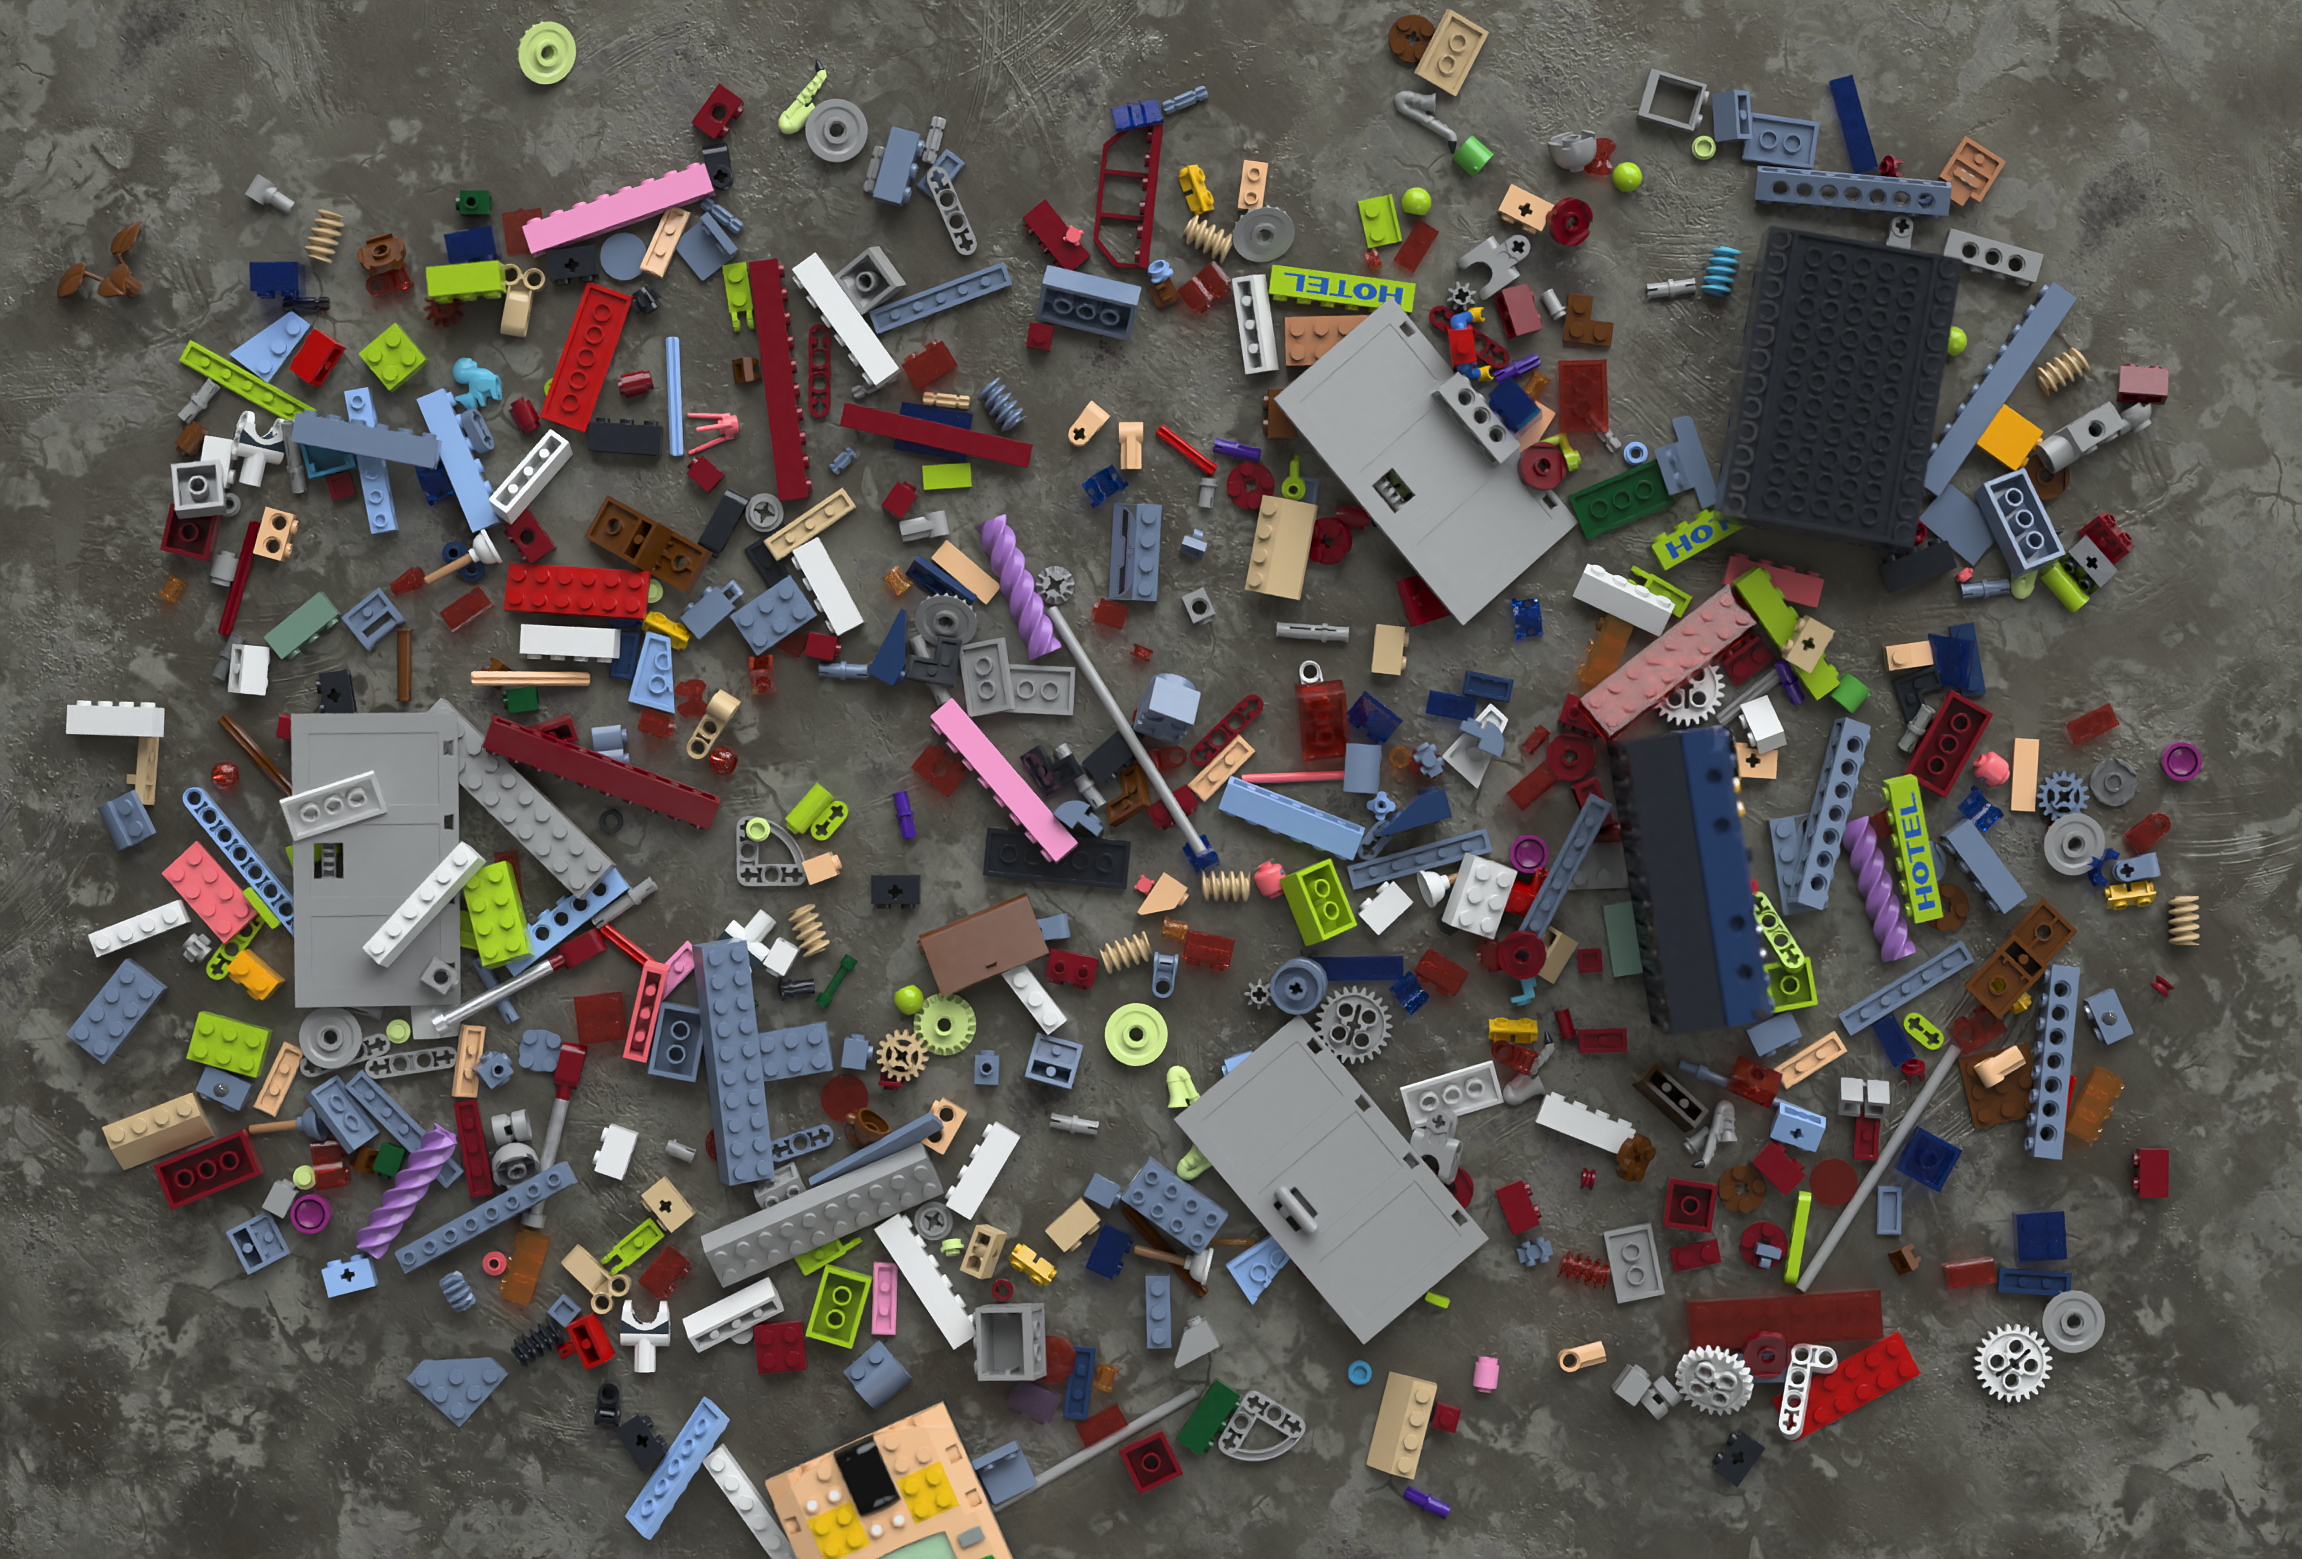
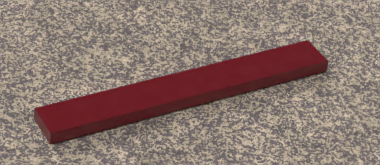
M846 402L844 403L840 426L1025 468L1029 466L1033 444Z

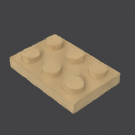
M1447 9L1414 74L1446 93L1456 96L1489 32L1456 12Z

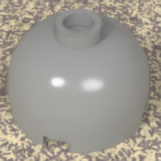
M1581 130L1582 135H1574V132L1571 131L1552 137L1550 139L1551 142L1548 141L1552 160L1558 166L1570 169V172L1584 170V166L1591 163L1596 155L1597 141L1595 132Z
M517 1142L504 1145L497 1150L492 1159V1174L498 1186L500 1184L505 1185L509 1190L541 1173V1166L536 1153L524 1143Z

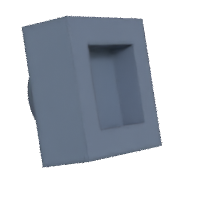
M563 1293L547 1312L562 1326L566 1327L582 1308Z

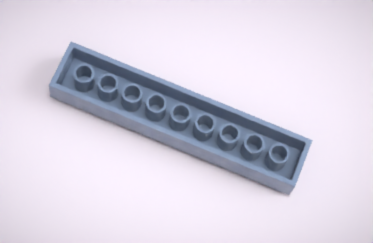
M731 938L692 945L720 1182L731 1186L773 1178L775 1173L747 940Z

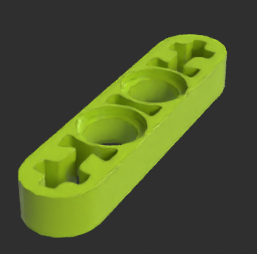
M1758 891V894H1754V900L1757 902L1761 901L1763 912L1760 914L1759 908L1755 905L1757 923L1762 925L1763 937L1782 967L1789 973H1797L1804 966L1803 953L1766 895ZM1769 917L1774 919L1776 923L1773 927L1769 928L1762 924V920ZM1777 937H1784L1788 943L1783 947H1779L1774 943V940ZM1789 950L1791 957L1797 959L1796 965L1792 962L1789 963V956L1787 954Z
M261 915L255 920L260 922L258 926L254 921L249 923L253 928V932L249 937H244L239 932L229 942L237 944L239 948L238 954L248 948L266 923ZM222 943L208 962L206 971L210 978L214 980L223 979L230 973L226 969L229 966L228 962H225L221 968L224 971L223 974L217 973L215 975L213 973L215 971L214 967H212L213 964L218 965L223 960L219 958V955L221 954L230 961L237 957V955L229 956L226 953V946L228 944Z
M1798 1191L1783 1276V1283L1796 1285L1798 1280L1811 1203L1810 1192Z

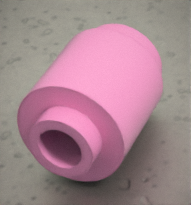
M1479 1357L1478 1362L1475 1363L1473 1386L1477 1387V1391L1491 1393L1492 1389L1497 1388L1498 1359Z

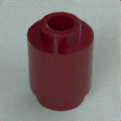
M642 369L621 375V380L617 381L620 394H625L626 398L649 393V390L654 389L650 370L643 371Z
M522 397L510 404L512 409L508 411L519 431L522 430L524 435L541 426L539 422L540 417L530 399L525 401Z
M1343 504V507H1336L1335 517L1339 519L1343 526L1346 525L1349 529L1364 530V526H1369L1370 517L1361 506Z

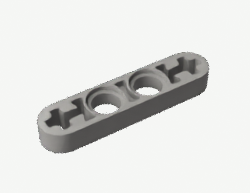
M932 167L926 173V182L955 249L960 254L969 255L977 247L976 238L947 172L942 167ZM934 171L938 174H943L940 181L942 186L948 184L949 189H943L936 194L934 189L939 188L936 181L932 182L930 179L933 177ZM943 193H950L953 196V203L949 207H944L940 203V196ZM953 215H959L963 220V224L959 229H953L950 226L949 220ZM965 228L968 230V233H964L965 239L972 241L968 251L965 248L959 247V244L962 243L961 237L957 236L955 238L954 233L962 232Z
M384 1033L362 1038L363 1056L361 1058H354L350 1063L340 1068L383 1055L391 1049L392 1042ZM378 1037H380L381 1041H386L383 1051L380 1048L371 1049L373 1054L369 1055V1048L365 1041L368 1040L369 1045L376 1043ZM307 1057L300 1064L301 1072L307 1077H315L340 1069L323 1070L322 1067L318 1066L315 1068V1072L312 1073L311 1070L306 1069V1065L309 1064Z
M443 1046L377 1056L367 1061L365 1071L369 1077L379 1079L450 1068L456 1064L457 1050L452 1046ZM445 1050H448L449 1054H454L450 1064H447L446 1060L437 1061L439 1066H435L436 1058L433 1054L434 1051H437V1056L444 1055ZM420 1054H427L430 1057L431 1063L428 1067H421L418 1064L417 1060ZM398 1057L404 1058L407 1062V1067L403 1071H398L394 1067V1061ZM385 1059H390L389 1068L392 1073H387L388 1068L379 1070V1074L371 1071L370 1066L374 1065V1061H377L378 1065L387 1064Z

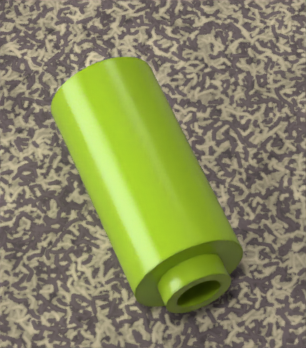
M2059 562L2043 567L2040 570L2042 573L2040 579L2071 614L2090 599Z
M816 783L785 818L788 821L785 826L794 834L798 832L804 834L835 798L820 784Z

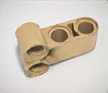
M507 264L504 265L505 280L506 273L511 269H515L518 276L513 282L506 280L508 290L500 332L501 334L525 338L534 292H539L546 287L547 277L541 270L531 268L523 274L518 266ZM533 274H540L541 282L537 286H531L529 283V279Z
M721 689L714 695L705 710L706 713L687 744L689 756L694 759H701L711 751L727 722L731 720L739 708L741 701ZM707 721H712L716 724V732H710L707 729ZM695 741L704 744V752H698L694 748Z
M579 1244L561 1261L562 1265L594 1295L591 1300V1306L598 1314H605L613 1309L615 1306L614 1296H623L631 1289L632 1282L629 1276L620 1273L612 1277ZM616 1279L624 1280L626 1284L624 1291L615 1289L614 1281ZM599 1296H605L609 1300L608 1308L603 1309L598 1306L597 1300Z

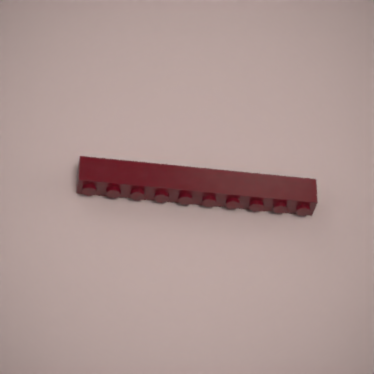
M778 258L750 261L749 270L778 497L780 502L808 499L809 493L813 492L811 478L807 479L806 469H810L808 454L804 455L803 445H807L805 430H800L799 421H804L802 406H797L796 397H801L799 383H794L793 374L798 372L796 359H791L790 351L794 349L793 335H788L787 326L791 325L790 311H785L784 302H788L787 287L782 288L781 278H785L784 263L779 264Z
M492 715L483 739L482 748H485V751L489 754L507 756L510 761L517 764L524 762L531 765V768L536 771L545 772L546 770L554 773V776L558 779H571L576 781L577 785L587 789L590 787L596 788L605 796L613 797L615 795L621 797L625 803L643 805L646 810L653 813L662 812L668 814L667 816L675 821H681L682 819L690 822V825L697 829L707 828L710 830L720 804V797L495 715Z

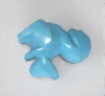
M463 357L454 363L452 370L454 379L460 384L469 385V393L455 397V400L461 402L466 409H477L478 403H480L481 407H486L487 397H492L494 400H502L501 380L498 375H494L488 369L477 368V362L472 361L471 358Z

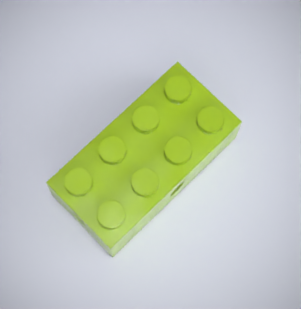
M502 861L480 868L463 886V891L482 966L491 970L535 957L512 864Z

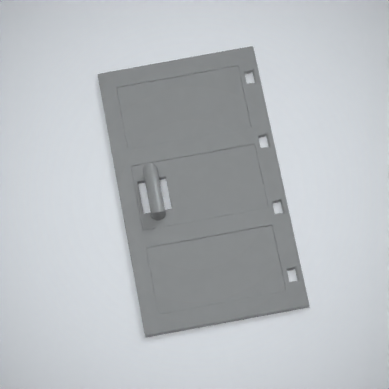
M1390 297L1278 394L1273 401L1459 625L1463 626L1572 529L1578 521L1551 489L1538 491L1522 483L1518 469L1521 452L1518 449L1501 464L1492 467L1431 394L1455 373L1396 301ZM1405 323L1413 334L1407 337L1399 326ZM1459 394L1458 400L1460 404L1465 405L1466 400L1464 396ZM1474 413V420L1481 424L1480 415ZM1490 431V439L1495 442L1497 436L1494 432ZM1390 469L1394 471L1414 497L1409 501L1405 502L1383 476ZM1546 494L1556 505L1551 510L1542 500Z
M458 712L291 714L292 796L373 771L387 808V812L297 841L293 839L295 1008L461 1005L460 891L454 896V903H447L388 968L378 964L362 948L459 845ZM452 740V755L443 754V741ZM453 814V829H444V815ZM314 843H321L322 878H314ZM336 843H343L344 878H336ZM433 956L444 963H454V969L458 971L457 978L459 982L453 991L448 990L445 995L420 980V975ZM438 971L434 975L435 980L438 982H444L448 978L444 971Z
M1300 1014L1296 1015L1174 1118L1177 1124L1363 1344L1368 1342L1489 1239ZM1311 1038L1322 1049L1316 1055L1307 1046ZM1359 1096L1370 1106L1364 1112L1355 1103ZM1408 1153L1418 1163L1412 1169L1403 1160ZM1294 1186L1318 1213L1315 1217L1312 1218L1292 1195L1290 1190ZM1279 1201L1300 1225L1301 1228L1297 1232L1294 1231L1273 1206L1274 1203ZM1456 1210L1467 1221L1461 1226L1451 1217Z

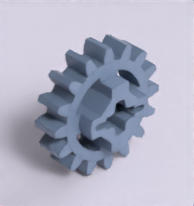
M2061 771L2060 776L2056 772H2052V779L2044 777L2043 780L2046 784L2038 785L2042 793L2036 794V797L2041 798L2042 802H2039L2037 807H2044L2045 809L2042 814L2047 815L2050 813L2051 821H2054L2057 817L2059 819L2063 815L2081 814L2079 809H2087L2088 807L2083 803L2084 800L2089 799V796L2083 793L2088 787H2081L2082 778L2074 780L2075 773L2071 772L2067 777L2066 771ZM2064 780L2070 783L2065 787H2061L2056 782ZM2048 790L2051 792V800L2049 802L2047 801ZM2076 791L2078 793L2077 803L2074 801V793ZM2059 792H2067V794L2065 795V798L2067 799L2066 802H2058V799L2060 798V795L2058 794ZM2060 806H2064L2069 811L2065 813H2059L2055 810L2058 809Z

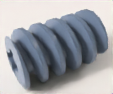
M998 377L980 391L981 393L977 399L979 401L987 400L983 407L985 409L992 407L989 415L991 417L998 415L995 423L1000 424L1004 422L1001 431L1005 432L1018 425L1027 416L1020 417L1023 411L1022 408L1014 409L1017 404L1016 400L1008 401L1012 395L1010 392L1002 393L1006 387L1005 385L996 386L1000 380Z

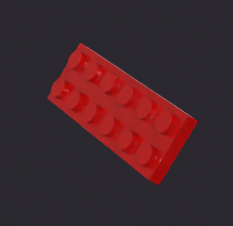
M587 281L540 413V418L586 434L628 316L631 302L634 299L632 296Z
M509 563L503 609L506 612L646 620L651 573L649 571Z
M1898 1331L1838 1362L1837 1369L1830 1374L1818 1373L1811 1377L1803 1431L1799 1438L1793 1440L1794 1442L1921 1374ZM1784 1392L1771 1398L1779 1416ZM1797 1398L1792 1399L1788 1406L1796 1408L1801 1404V1400ZM1791 1415L1790 1426H1786L1788 1431L1795 1427L1793 1416Z

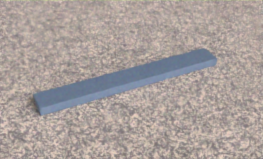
M1590 793L1518 931H1532L1542 939L1612 806L1611 803ZM1520 949L1519 953L1515 954L1516 958L1520 957L1522 961H1525L1526 956L1529 955L1523 949Z

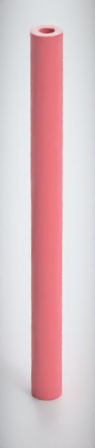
M1345 770L1242 775V780L1251 784L1344 780Z

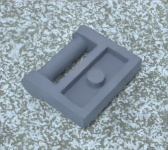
M379 587L341 617L368 651H371L375 647L374 644L399 624L403 625L407 621ZM387 612H390L393 617L369 637L364 634L366 629Z

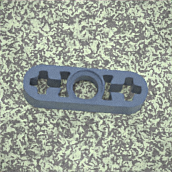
M821 1124L773 1140L771 1142L772 1150L774 1149V1144H778L779 1147L786 1146L785 1140L789 1139V1146L794 1152L789 1154V1149L781 1152V1157H778L777 1154H772L773 1161H783L828 1146L834 1139L833 1129L829 1125ZM820 1129H823L824 1132L829 1131L830 1136L827 1137L826 1142L818 1139L814 1141L816 1146H811L812 1141L807 1133L812 1132L813 1137L820 1133ZM798 1136H803L807 1140V1147L803 1150H798L794 1146V1139Z

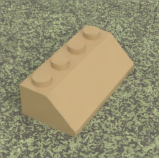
M1263 495L1245 590L1300 600L1318 505Z
M197 1091L102 1127L109 1147L123 1170L214 1136Z
M1389 1371L1366 1465L1414 1480L1437 1390L1436 1383Z

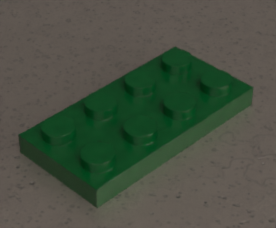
M1657 459L1568 495L1586 540L1676 503L1673 495L1669 496Z

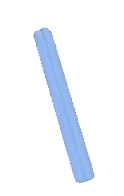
M678 337L666 338L670 455L682 456L683 428Z

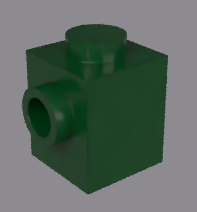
M460 190V196H456L455 201L456 211H460L461 216H492V192L489 190ZM476 200V204L471 207V202Z

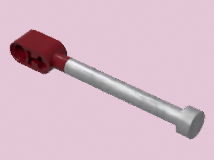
M594 928L556 948L558 952L556 955L444 1014L438 1011L430 1015V1018L440 1037L450 1033V1027L564 966L568 970L608 948L598 929Z
M563 1041L553 1085H557L558 1088L540 1159L541 1172L554 1166L572 1089L577 1090L580 1083L588 1049L586 1045ZM545 1201L533 1206L528 1211H524L520 1223L544 1228L546 1216L542 1212Z

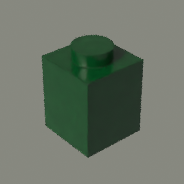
M537 686L507 689V695H503L504 708L509 709V714L541 710Z
M388 1141L382 1142L373 1170L378 1171L379 1177L391 1180L392 1177H395L401 1171L408 1150L405 1147Z

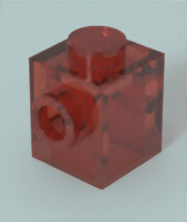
M773 655L749 657V676L753 695L777 692Z
M1494 937V940L1490 938L1483 939L1484 943L1479 944V949L1475 950L1477 964H1482L1483 969L1488 968V972L1502 971L1498 961L1501 941H1498V937Z

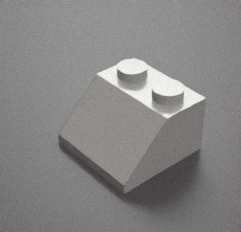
M879 246L866 249L833 276L860 315H864L889 300L907 285Z
M1197 1315L1186 1321L1187 1326L1183 1329L1174 1358L1176 1369L1219 1347V1341L1206 1316L1200 1318Z

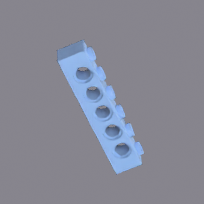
M366 387L344 392L349 420L365 421V426L374 427L375 423H378L372 389ZM356 455L371 534L378 535L399 531L386 460Z
M616 868L601 881L606 886V893L603 896H598L593 890L585 898L587 908L584 911L576 908L575 901L577 897L574 894L570 897L566 894L556 902L558 906L554 910L546 909L538 915L539 921L533 926L529 923L527 924L535 957L505 965L514 977L523 972L630 888ZM559 912H564L568 916V922L564 926L559 925L556 921V916ZM540 927H546L549 930L547 940H541L538 937L537 931Z

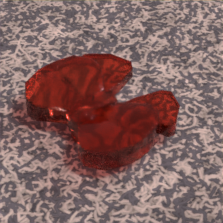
M1597 138L1596 159L1585 165L1584 170L1588 174L1610 175L1614 170L1609 161L1610 155L1616 150L1617 146L1614 141L1608 138Z
M691 679L685 683L681 681L676 686L674 691L676 695L689 696L688 702H684L676 708L682 716L688 717V714L690 716H702L706 713L705 710L708 704L703 701L702 693L706 689V683L703 680Z

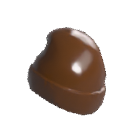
M864 1107L859 1109L856 1114L847 1113L844 1117L846 1138L859 1149H863L892 1133L889 1123L871 1109Z

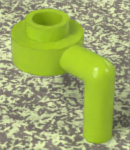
M1559 434L1538 441L1548 442L1554 446L1560 445L1569 473L1579 470L1578 465L1582 464L1578 450L1573 451L1565 434Z
M1297 454L1292 456L1290 475L1282 484V494L1284 497L1294 501L1301 499L1306 491V483L1299 477L1301 457ZM1296 486L1298 488V491L1296 493L1290 492L1289 487Z

